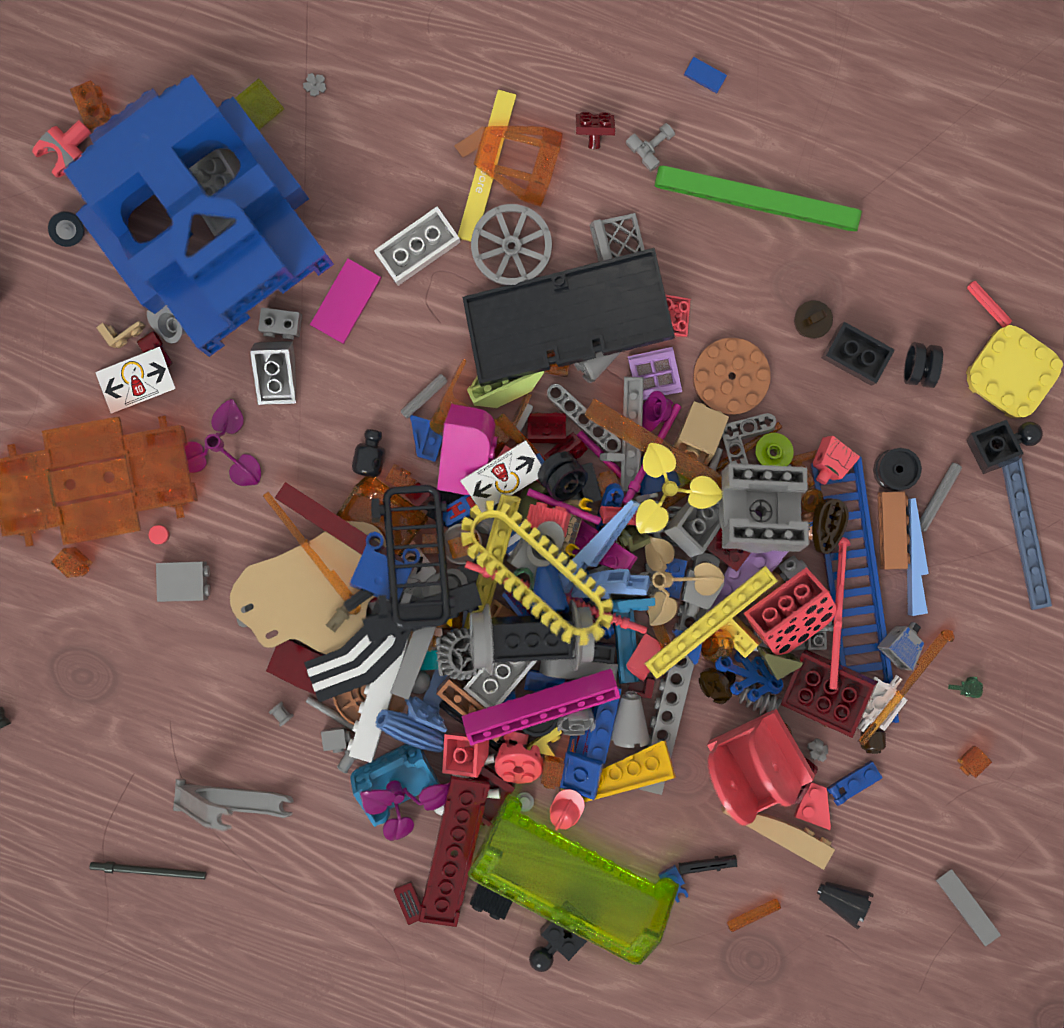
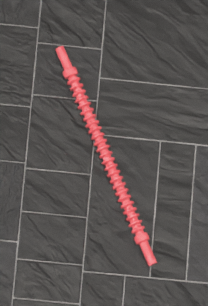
M466 561L464 568L481 573L485 578L491 577L492 580L495 579V573L491 576L486 572V567L482 568L479 564ZM521 578L520 581L533 592L534 583L531 582L529 584L528 580L524 582ZM570 596L566 597L568 605L570 600H574L577 607H590L592 615L595 618L599 617L598 608H595V605L591 607L590 603L586 605L584 601L580 603L579 599L575 601L574 597L570 599ZM603 612L605 615H612L610 624L615 623V626L620 625V628H629L643 634L647 632L648 627L632 622L628 617L624 616L621 618V615L616 616V613Z

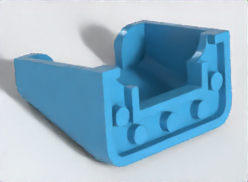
M404 744L373 760L371 763L369 762L357 768L350 776L353 795L364 812L360 796L362 791L386 790V785L389 782L397 780L401 783L402 788H407L408 792L415 797L424 788L440 784L424 751L408 744ZM405 794L403 802L411 798ZM394 802L383 813L371 815L365 812L374 827L388 820L390 809L395 807Z

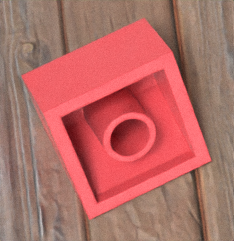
M465 733L444 734L442 773L478 777L488 757L489 740L470 745Z

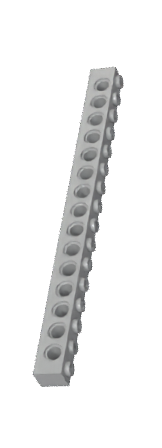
M704 552L691 557V560L694 561L692 568L689 567L688 569L694 571L695 567L702 561L718 567L720 559L711 553L707 554ZM683 601V605H679L677 616H680L679 622L675 623L673 629L683 631L687 629L685 620L692 617L685 614L689 606L688 602ZM700 607L697 617H692L694 623L705 615L708 610ZM687 655L683 664H675L666 671L665 678L660 681L659 690H661L660 698H656L654 709L657 710L655 717H651L650 727L652 731L651 735H649V743L645 745L650 747L666 740L670 758L694 664ZM675 673L680 674V681L672 683L671 676ZM670 692L676 694V698L672 702L666 700V695ZM670 711V719L663 720L661 718L662 713ZM659 730H666L667 734L664 738H657ZM665 781L640 787L639 790L662 795Z

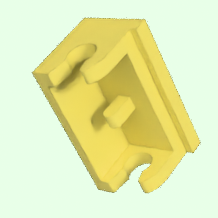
M734 616L718 630L744 658L750 655L762 643L737 616Z

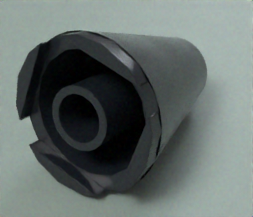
M827 881L825 885L821 883L817 894L820 895V901L856 929L860 928L857 923L864 921L871 905V901L868 900L869 896H874L873 893Z

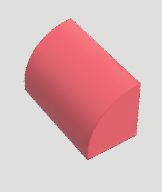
M645 634L626 664L627 669L644 682L650 672L644 663L663 649L665 644Z

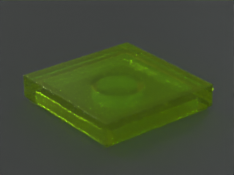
M259 78L235 98L258 130L284 110V107Z

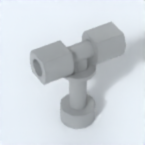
M667 123L659 128L660 133L650 142L646 140L642 142L636 134H633L626 140V145L634 154L637 152L643 158L642 163L650 172L660 164V161L653 155L655 153L654 148L665 138L670 140L675 136L674 130Z

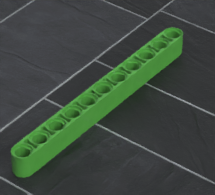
M668 166L658 167L654 184L655 187L663 190L847 231H858L862 211L856 208Z

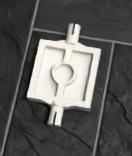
M895 675L891 683L888 684L882 682L877 677L873 678L878 681V684L863 715L864 719L858 726L859 730L861 729L864 732L870 723L877 725L884 731L907 702V699L900 695L896 689L903 679Z

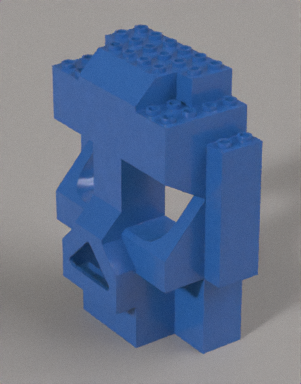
M193 75L182 79L177 86L174 84L172 87L166 88L160 96L153 88L150 91L144 92L139 99L129 103L123 111L113 115L103 126L97 127L89 135L94 145L88 146L81 154L82 157L69 163L67 168L63 170L87 203L80 208L76 215L141 305L153 314L159 312L166 305L195 346L209 357L225 346L221 340L249 320L251 317L247 312L277 289L284 294L313 271L319 276L334 265L294 211L309 200L304 190L234 97L226 99L217 108ZM228 149L240 161V170L233 180L212 196H209L189 168L214 150ZM155 194L166 208L173 224L149 242L138 243L130 232L128 219L139 205ZM195 214L236 219V223L196 254L191 257L186 256L189 238L194 235L190 229L192 218Z

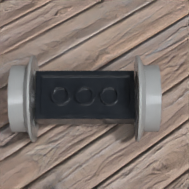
M574 600L569 601L570 612L568 614H558L574 628L585 629L593 625L590 607H577ZM489 604L485 605L483 612L470 613L473 668H485L490 676L493 673V663L570 659L573 670L577 671L580 663L593 661L594 636L592 633L587 634L589 638L588 645L579 646V635L572 634L570 643L562 640V636L566 631L563 627H561L557 635L550 630L551 624L555 622L553 618L548 626L541 622L542 615L538 618L535 615L491 617Z

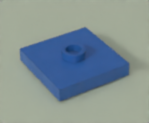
M567 751L559 788L575 790L581 796L594 800L597 796L604 763Z

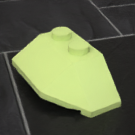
M544 371L485 386H480L477 376L467 391L474 406L498 408L532 392Z

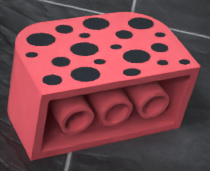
M806 567L744 612V615L751 627L770 650L776 655H784L797 648L828 625L836 614V605L829 591Z

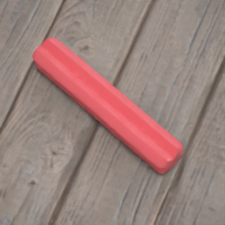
M976 281L971 282L967 286V290L1002 327L1010 325L1012 322L1011 318Z

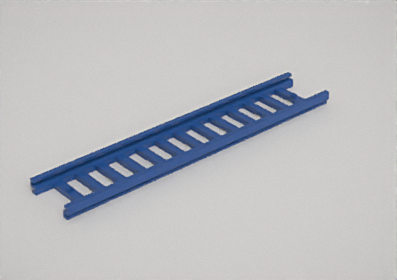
M860 456L853 465L854 473L846 474L839 480L829 479L827 484L855 481L857 492L823 497L821 485L823 484L816 480L819 470L811 463L816 505L827 498L839 499L842 502L858 499L859 511L848 512V520L860 518L862 529L844 532L842 537L847 539L863 537L865 548L846 551V559L866 556L867 567L845 570V578L869 575L870 586L845 589L843 598L871 594L873 605L843 609L842 617L874 613L875 624L841 628L839 664L858 673L882 670L883 680L881 681L890 684L893 680L891 661L877 648L887 636L862 458ZM839 552L824 554L828 589L834 603L836 598L834 580H837V571L833 572L832 561L838 560ZM877 632L878 643L844 647L843 636ZM873 651L880 652V662L846 666L845 655ZM898 714L895 716L892 722H899Z

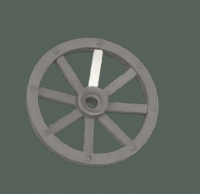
M505 204L491 209L480 218L472 234L471 250L477 267L488 279L501 285H516L518 282L536 278L545 269L551 256L552 239L547 224L535 211L518 204ZM502 213H521L513 236H510ZM495 216H497L504 239L483 230L486 223ZM528 216L537 223L541 230L519 240L518 237ZM479 236L502 245V247L479 255ZM544 236V255L521 247L530 241ZM514 243L515 248L509 249L508 245ZM505 253L496 274L490 271L482 262V260ZM518 253L535 258L541 262L533 271L526 274ZM511 256H513L521 277H502Z

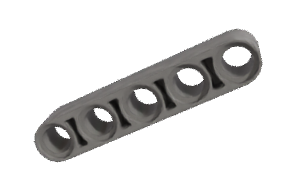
M559 384L549 386L547 391L548 399L563 413H566V416L607 453H616L620 450L621 441L566 389ZM557 388L561 391V396L553 398L550 395V391ZM572 401L575 404V409L567 411L564 404ZM581 414H586L589 417L587 424L579 422L578 418ZM595 427H600L603 430L601 437L593 435ZM609 440L616 441V450L608 449L607 442Z

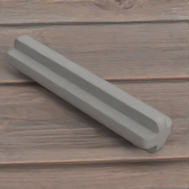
M442 374L435 378L401 410L403 416L409 418L447 383V379Z

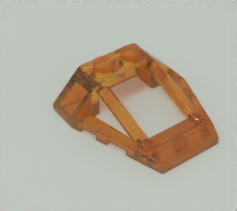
M538 126L484 127L473 165L498 181L504 188L517 195L522 201L541 207L554 171L563 133ZM522 134L541 136V139L534 138V137H530V136H526V135H522ZM501 138L540 147L532 174L494 164ZM500 174L529 181L526 190Z

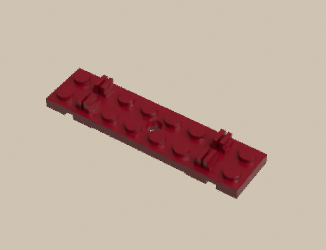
M451 776L420 910L419 922L457 927L484 813L485 800L487 799L490 787L488 781ZM453 850H456L458 853L457 855L452 856L451 852Z

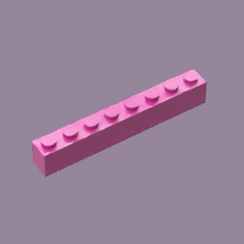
M608 669L463 715L462 720L469 743L474 745L619 699L620 694L612 669Z

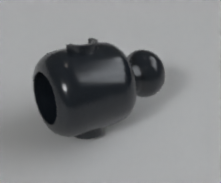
M367 429L364 433L365 443H359L355 448L352 470L354 473L362 476L378 477L382 472L385 449L378 446L382 439V432Z

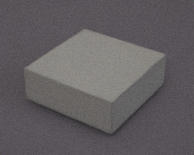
M600 453L599 460L621 462L625 460V454Z

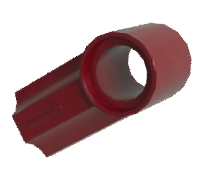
M155 331L137 340L143 353L160 347L167 367L173 364L162 347L163 343Z

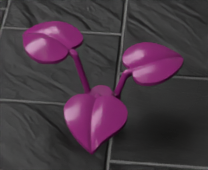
M233 399L223 403L213 414L211 420L212 428L215 431L222 432L210 434L206 437L205 451L201 444L190 441L183 444L170 461L171 464L181 471L197 473L206 467L207 460L204 456L208 454L209 449L213 452L221 451L235 463L229 470L230 479L239 486L257 485L261 479L260 465L253 456L243 454L237 461L223 448L224 441L220 437L225 435V432L229 434L237 433L244 423L242 412Z
M397 780L389 782L386 785V790L362 791L360 796L365 812L371 815L383 813L394 802L397 819H389L383 826L385 838L389 841H394L407 836L414 828V822L410 817L401 818L398 804L403 802L405 794L418 805H423L425 810H436L445 804L449 783L436 784L424 788L419 794V800L409 793L407 788H402L401 783Z

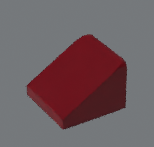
M410 493L405 494V496L415 506H422L431 494Z

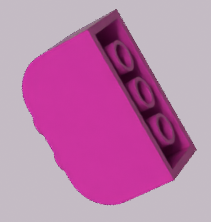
M451 404L444 424L437 490L470 495L460 480L495 460L496 453L494 451L497 446L498 437L495 436V421L488 412L478 408Z

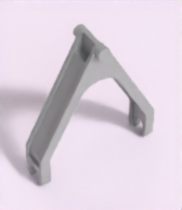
M176 779L173 811H182L208 828L221 831L231 829V825L222 823L221 815H231L233 811L268 814L281 818L292 815V812H286L283 809L284 801L294 802L293 798L288 795L266 791L185 784V779Z

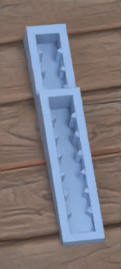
M910 498L906 507V514L909 516V525L906 526V530L910 537V543L907 545V553L910 554V564H908L907 603L908 615L916 616L928 613L921 575L929 574L916 498Z
M630 500L572 559L577 564L576 572L573 573L574 576H576L580 568L585 571L588 566L597 567L638 510L639 502ZM560 572L559 576L564 592L569 593L574 584Z

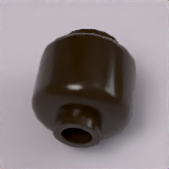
M868 725L864 732H860L861 748L866 750V753L878 754L886 748V733L884 730L879 729L877 725Z

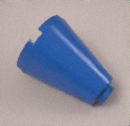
M552 564L545 567H537L533 593L554 612L568 614L570 612L558 570ZM533 602V604L531 605L530 615H534L532 613V607L536 605L535 602Z

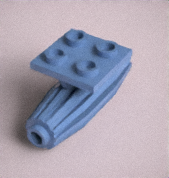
M410 696L409 700L405 699L409 707L407 714L386 709L378 713L375 721L376 727L392 738L418 749L438 753L443 752V732H446L447 728L438 712V708L434 704H427L418 697Z

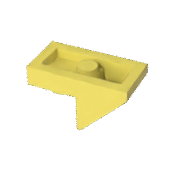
M556 725L549 734L537 737L527 744L526 748L531 750L532 746L537 745L540 754L555 756L548 742H556L561 738L560 734L563 732L562 730L559 732Z

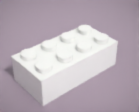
M436 207L379 246L374 252L397 286H399L461 242L440 209Z
M537 661L493 663V673L491 676L485 668H482V670L477 671V676H473L463 689L485 708L501 704Z

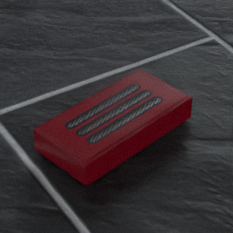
M412 881L394 888L393 891L407 924L410 925L419 921L422 905Z

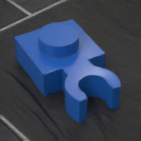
M675 865L658 874L668 893L672 890L674 891L673 897L677 903L680 902L677 897L679 893H684L685 897H688L686 889L681 887L685 882Z

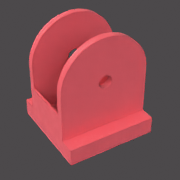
M777 709L710 740L707 745L711 751L708 756V768L716 793L730 816L743 826L751 824L758 812L780 803L785 807L793 805L797 800L801 787L812 782L815 777Z

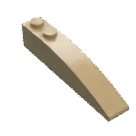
M722 806V812L730 816L725 807ZM758 812L755 820L751 824L746 825L823 870L835 851L831 846V841L824 837L817 838L814 836L815 832L805 827L803 830L794 824L765 813Z

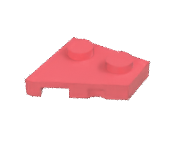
M812 782L809 790L800 804H798L794 816L830 830L827 788Z

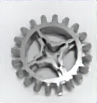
M461 627L460 629H453V632H447V637L441 638L444 643L438 644L441 651L436 652L440 655V658L436 661L442 663L439 668L445 670L444 674L450 675L452 679L464 680L465 678L468 680L471 679V676H477V671L482 670V668H473L470 629L467 630ZM459 640H461V642H459L458 645H457L456 647H454V645H455ZM457 651L463 652V655H466V657L461 656V653H458Z

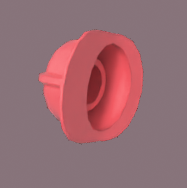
M564 789L556 795L549 811L550 820L555 826L556 831L558 829H569L578 822L585 803L583 797L577 791Z

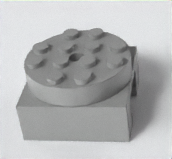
M728 464L722 471V498L718 510L719 522L722 528V548L742 549L751 553H767L770 551L800 552L809 545L808 522L801 521V492L805 493L807 491V467ZM755 510H759L762 513L761 518L756 515Z

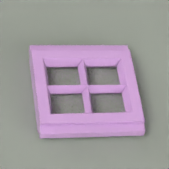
M673 347L628 356L631 377H644L643 400H647L654 391H660L664 396L682 392Z

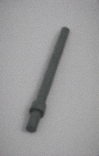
M106 861V863H90V870H100L111 874L122 872L206 879V872L122 865Z

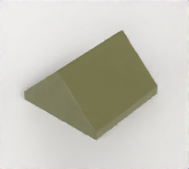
M757 647L769 672L777 680L802 667L803 663L794 654L776 655L770 648Z

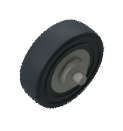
M63 211L52 216L48 223V233L56 244L63 247H71L81 241L84 235V226L77 215Z

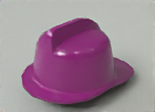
M660 391L652 392L643 404L642 433L648 434L652 432L659 423L667 421L672 414L673 402L667 399Z

